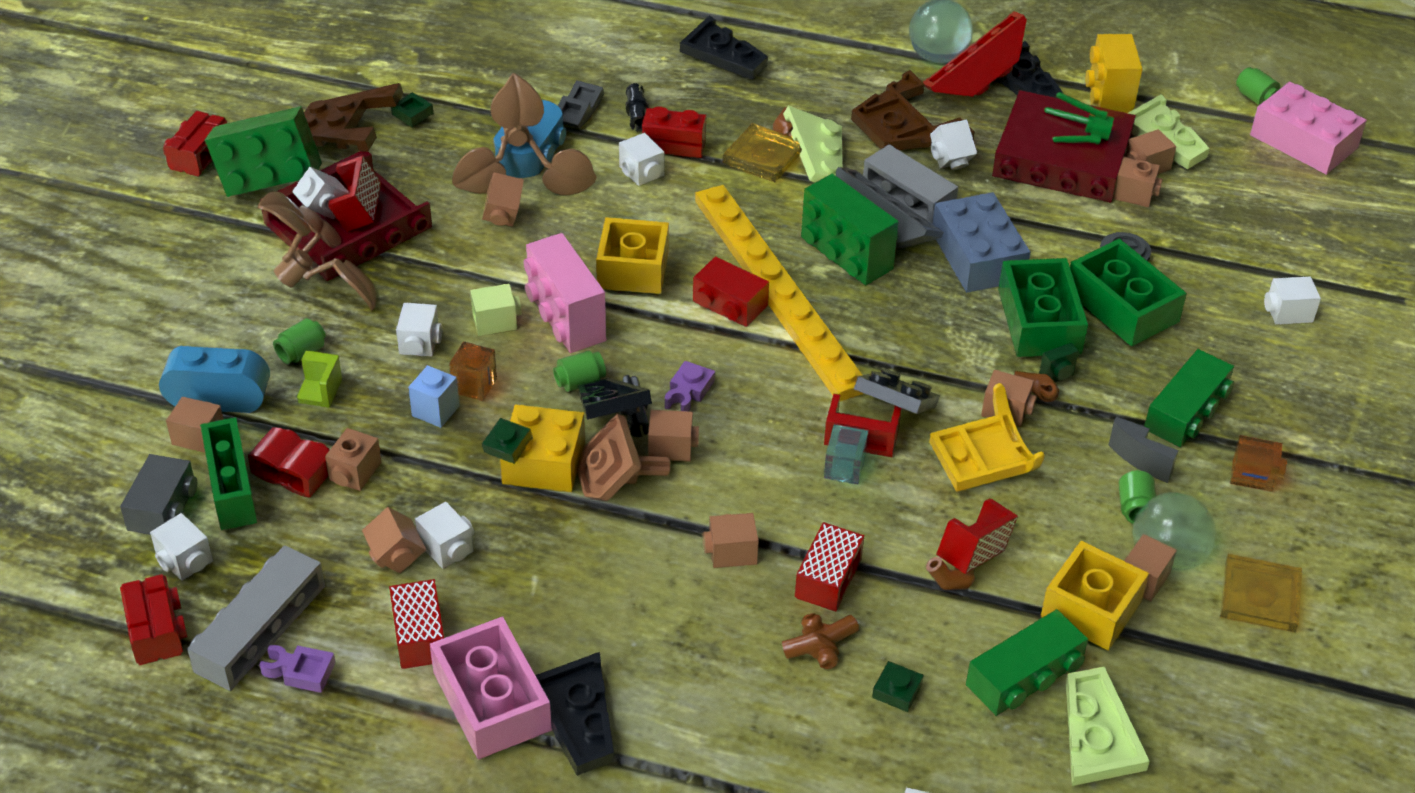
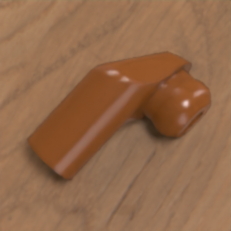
M785 107L774 121L773 130L778 136H784L788 142H792L791 131L793 126L791 122L785 120L783 115L787 108Z
M1014 371L1016 376L1034 380L1032 392L1041 401L1052 402L1058 397L1059 388L1047 374Z
M933 557L926 564L927 571L943 590L968 589L975 581L974 569L967 574H964L957 568L950 570L940 557Z
M815 613L805 615L801 621L803 635L814 632L835 644L859 631L857 620L850 614L833 624L822 623L821 616Z
M812 632L782 641L787 659L809 654L817 659L820 667L824 669H832L839 662V650L835 643L817 633Z

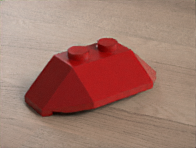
M1013 11L1003 21L931 77L923 81L924 87L933 92L970 97L981 95L987 91L992 81L1009 74L1013 69L1012 66L1019 61L1027 22L1026 17Z

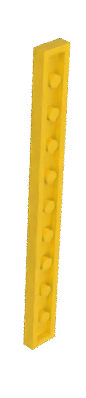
M720 185L695 192L696 204L742 269L769 281V307L832 395L834 393L840 394V401L865 394L854 390L858 376L862 375L725 186Z

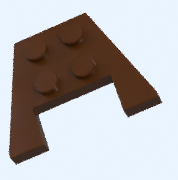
M911 70L902 74L900 81L889 83L886 91L880 95L875 93L855 107L851 114V120L880 149L887 145H891L898 150L931 147L930 134L939 125L962 121L958 117L933 126L906 99L923 94L925 84ZM970 128L972 138L974 141L975 131Z
M401 83L310 103L304 114L316 146L324 147L326 145L325 142L336 143L338 149H348L349 145H357L358 151H369L377 138L374 127H355L366 109L396 106L404 94Z

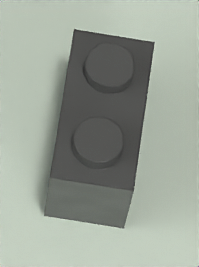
M154 454L148 455L120 506L127 531L151 535L150 532L180 513L183 514L184 507L188 499L195 495L198 484L197 478L193 475L190 461Z

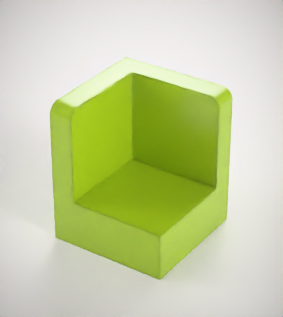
M306 350L301 359L305 380L297 395L298 403L330 408L342 381L339 355Z

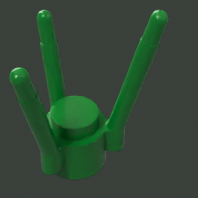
M1061 92L1056 94L1057 98L1090 113L1089 117L1049 107L1044 109L1045 113L1087 124L1085 132L1090 133L1087 136L1053 137V142L1055 143L1090 142L1100 144L1101 139H1109L1114 117L1108 116L1107 111L1098 110Z

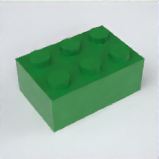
M302 106L215 126L205 139L227 197L298 181L304 176L309 167L319 170L322 164Z
M833 173L804 188L801 238L865 286L893 270L899 224L897 219Z
M1120 238L1071 261L1070 269L1081 304L1131 347L1180 322L1187 293Z
M1067 258L1003 261L998 291L1016 356H1042L1046 351L1072 343L1077 348L1078 354H1082L1088 322Z

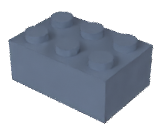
M994 192L935 203L932 224L944 232L942 237L936 239L966 293L998 287L1003 261L1030 259V250Z

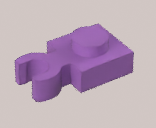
M684 361L670 381V390L665 395V409H669L673 403H681V411L689 412L691 409V399L701 402L714 383L715 371Z
M269 645L267 649L269 659L277 661L274 663L261 661L260 669L262 675L268 678H277L283 675L286 686L322 693L336 661L332 652L297 645L294 653L290 654L279 645Z

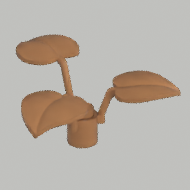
M515 73L511 74L506 84L498 91L491 103V116L504 130V136L501 137V145L497 156L494 157L493 152L487 147L475 148L461 158L452 176V183L456 188L479 194L487 193L493 172L506 175L505 167L499 161L503 159L507 144L522 146L528 142L542 164L548 168L542 176V181L551 192L559 195L577 194L588 189L597 179L591 161L581 151L575 149L562 150L554 155L552 163L545 158L533 140V136L529 134L528 126L537 125L543 117L544 106L542 99L530 83Z
M277 191L266 194L257 208L272 213L297 232L288 252L282 257L283 261L274 269L276 277L286 286L293 288L303 277L309 280L313 275L334 267L337 273L364 299L372 311L376 306L375 286L370 278L348 260L343 263L339 259H334L311 269L310 265L313 263V260L307 253L320 238L332 248L341 244V237L336 229L307 206L302 205L298 208L284 194ZM311 231L314 232V237L304 249H298L295 252L302 237L307 236Z

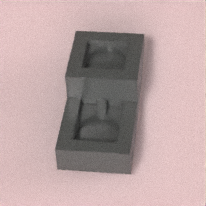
M576 80L569 95H563L558 104L563 113V125L580 129L600 104L604 96L603 87Z
M1116 417L1108 445L1132 466L1151 474L1158 480L1168 483L1172 476L1179 450L1147 439L1149 428Z

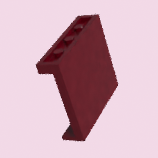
M1019 90L995 152L992 176L1111 203L1117 175L1127 149L1128 141L1132 137L1136 115L1092 106L1098 110L1107 111L1108 116L1114 117L1109 139H1101L1100 144L1090 142L1055 143L1053 142V137L1087 136L1090 133L1085 132L1087 124L1045 113L1044 109L1046 107L1084 117H1089L1090 113L1059 98Z
M359 151L320 170L335 177L347 189L346 184L336 171V166L339 163L363 155L381 181L374 223L346 232L336 217L333 220L317 213L321 219L327 221L336 229L341 237V244L332 248L320 238L307 253L313 260L310 266L314 269L334 259H339L343 263L348 260L355 266H358L432 228L430 203L426 201L416 206L374 170L372 154L368 151ZM299 181L277 191L287 196L298 208L304 205L292 192ZM262 210L264 224L290 247L297 232L272 213ZM311 231L307 236H303L295 252L298 249L303 250L315 233ZM334 267L319 273L326 281L339 276Z

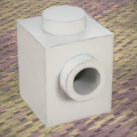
M967 120L939 125L930 134L932 141L931 152L934 159L938 161L940 168L951 166V170L964 168L969 165L968 161L977 154Z
M642 133L619 142V167L638 186L664 176V151L646 133Z
M312 167L308 168L292 191L304 206L333 220L335 215L328 207L329 201L349 194V191L335 177Z
M1311 277L1273 278L1270 290L1265 294L1264 304L1266 310L1270 311L1275 324L1311 323L1314 321L1321 298Z
M403 303L396 329L399 354L433 355L435 343H441L442 324L438 323L437 305Z
M447 502L415 518L416 530L426 548V552L442 569L454 562L463 560L468 554L473 552L472 535H474V529L472 524L465 516L460 517Z
M182 513L150 532L156 552L155 557L159 565L166 572L171 570L181 581L201 571L206 565L213 562L208 538Z

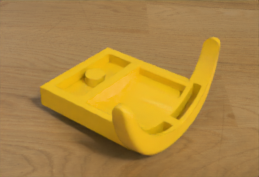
M1001 383L993 387L995 416L930 433L929 443L956 492L1037 470L1044 461V452H1038L1033 455L1023 442L1009 408L1005 387Z

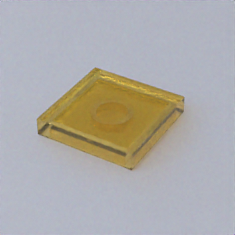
M752 123L725 151L723 163L775 183L799 157L802 149L799 141H794L792 137Z
M1227 554L1220 617L1296 633L1299 625L1302 568Z

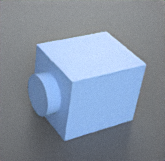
M428 365L408 387L412 416L440 428L460 406L457 377Z

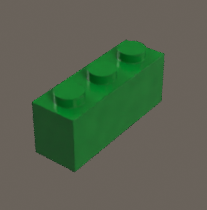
M1197 349L1149 405L1144 427L1149 428L1150 433L1181 448L1189 437L1195 438L1202 427L1203 419L1205 417L1210 419L1218 407L1219 400L1221 398L1227 399L1235 383L1231 380L1234 365Z
M236 417L200 424L213 499L221 531L257 523Z
M1056 609L971 660L966 686L995 716L1008 708L1011 710L1016 709L1025 701L1026 697L1037 690L1044 691L1058 677L1067 672L1073 673L1077 671L1085 661L1084 655L1088 638Z

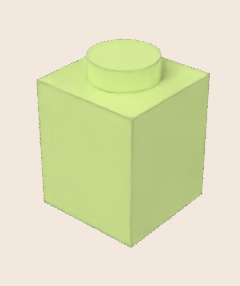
M510 284L470 290L472 315L478 336L517 330L516 316L522 315L519 296L512 295Z

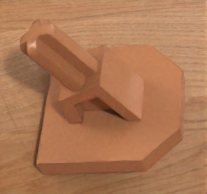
M617 413L586 444L577 472L585 497L593 500L608 501L624 484H636L639 475H669L670 459L659 456H639L625 416Z

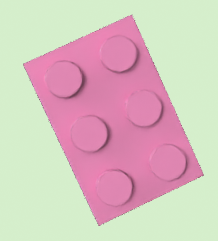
M1288 82L1257 107L1250 135L1327 175L1358 149L1367 120L1356 115L1351 110H1346L1330 102L1327 98L1320 97L1304 89L1298 84Z
M563 233L526 244L527 258L524 259L523 263L528 275V283L525 284V291L530 302H535L539 307L543 321L549 322L552 326L556 340L559 343L563 342L569 353L605 342V291Z
M503 616L430 643L433 673L478 760L552 731L550 701Z

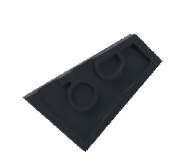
M710 15L680 42L681 53L752 80L768 64V56L746 40H737L733 37L732 30L716 25V19Z
M1024 41L1019 61L1012 66V71L1004 77L996 78V80L1016 95L1021 90L1057 98L1056 94L1058 92L1063 93L1052 76L1042 70L1040 67L1041 61L1037 55L1032 56L1029 51V44Z
M612 378L578 385L580 400L587 420L619 412L621 415L634 414L641 411L640 406L652 404L649 389Z
M600 652L535 675L550 701L552 731L576 775H581L614 762V749L609 714L607 712Z

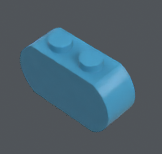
M542 100L544 106L543 117L537 125L528 126L529 134L533 136V140L545 158L551 162L555 150L565 141L566 128L563 127V113L561 109L550 101ZM503 127L494 137L496 156L500 149L501 137L504 136ZM528 142L522 146H513L508 143L503 159L499 161L505 167L506 175L516 178L535 176L544 168V165Z
M179 346L173 349L167 358L159 381V389L162 396L173 406L177 405L181 397H187L220 405L222 412L251 413L262 404L270 378V368L260 355L251 350Z

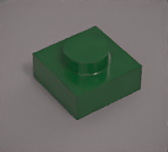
M413 92L400 99L396 106L391 107L392 115L411 127L434 114L433 104Z
M1072 343L1044 352L1039 374H1047L1054 382L1073 376L1079 351Z
M500 418L482 442L484 453L515 464L525 450V446L533 438L530 428Z
M888 661L873 688L872 698L908 712L923 684L924 675Z

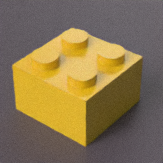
M1097 34L1096 44L1090 48L1091 70H1087L1085 76L1086 87L1091 89V105L1129 113L1135 108L1143 70L1132 34Z
M605 217L596 258L597 282L602 289L661 294L669 253V222Z
M515 404L510 421L530 428L533 438L525 446V450L515 464L500 459L502 484L572 493L585 444L584 412Z
M1081 540L1048 585L1040 617L1043 618L1057 609L1088 638V641L1109 651L1142 602L1149 573Z

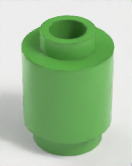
M1248 67L1244 69L1236 81V86L1239 88L1240 93L1258 105L1262 104L1280 89L1279 82L1258 68Z
M305 318L278 334V339L273 341L274 350L284 363H297L301 361L306 350L316 352L324 347L325 331L317 321Z
M588 350L558 359L557 367L553 368V374L558 387H564L569 392L578 389V385L598 381L606 377V367L598 351L592 353Z
M1135 470L1128 472L1118 482L1121 512L1130 523H1148L1154 518L1158 509L1155 480L1151 474L1144 471Z

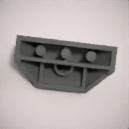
M837 168L835 173L838 178L899 221L896 248L905 249L942 237L944 233L942 230L935 227L857 170Z

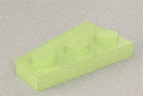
M1162 94L1130 111L1129 114L1136 115L1132 134L1140 136L1159 129L1176 145L1173 160L1187 170L1208 157L1210 148L1191 127H1186L1180 122V114L1175 109L1170 110L1166 106L1167 100Z
M788 105L783 115L785 120L791 122L793 126L791 135L794 141H799L802 149L800 157L809 180L817 182L832 173L836 176L837 168H843L842 126L832 120H825Z
M1105 667L1068 673L1066 695L1072 786L1147 771L1150 762Z

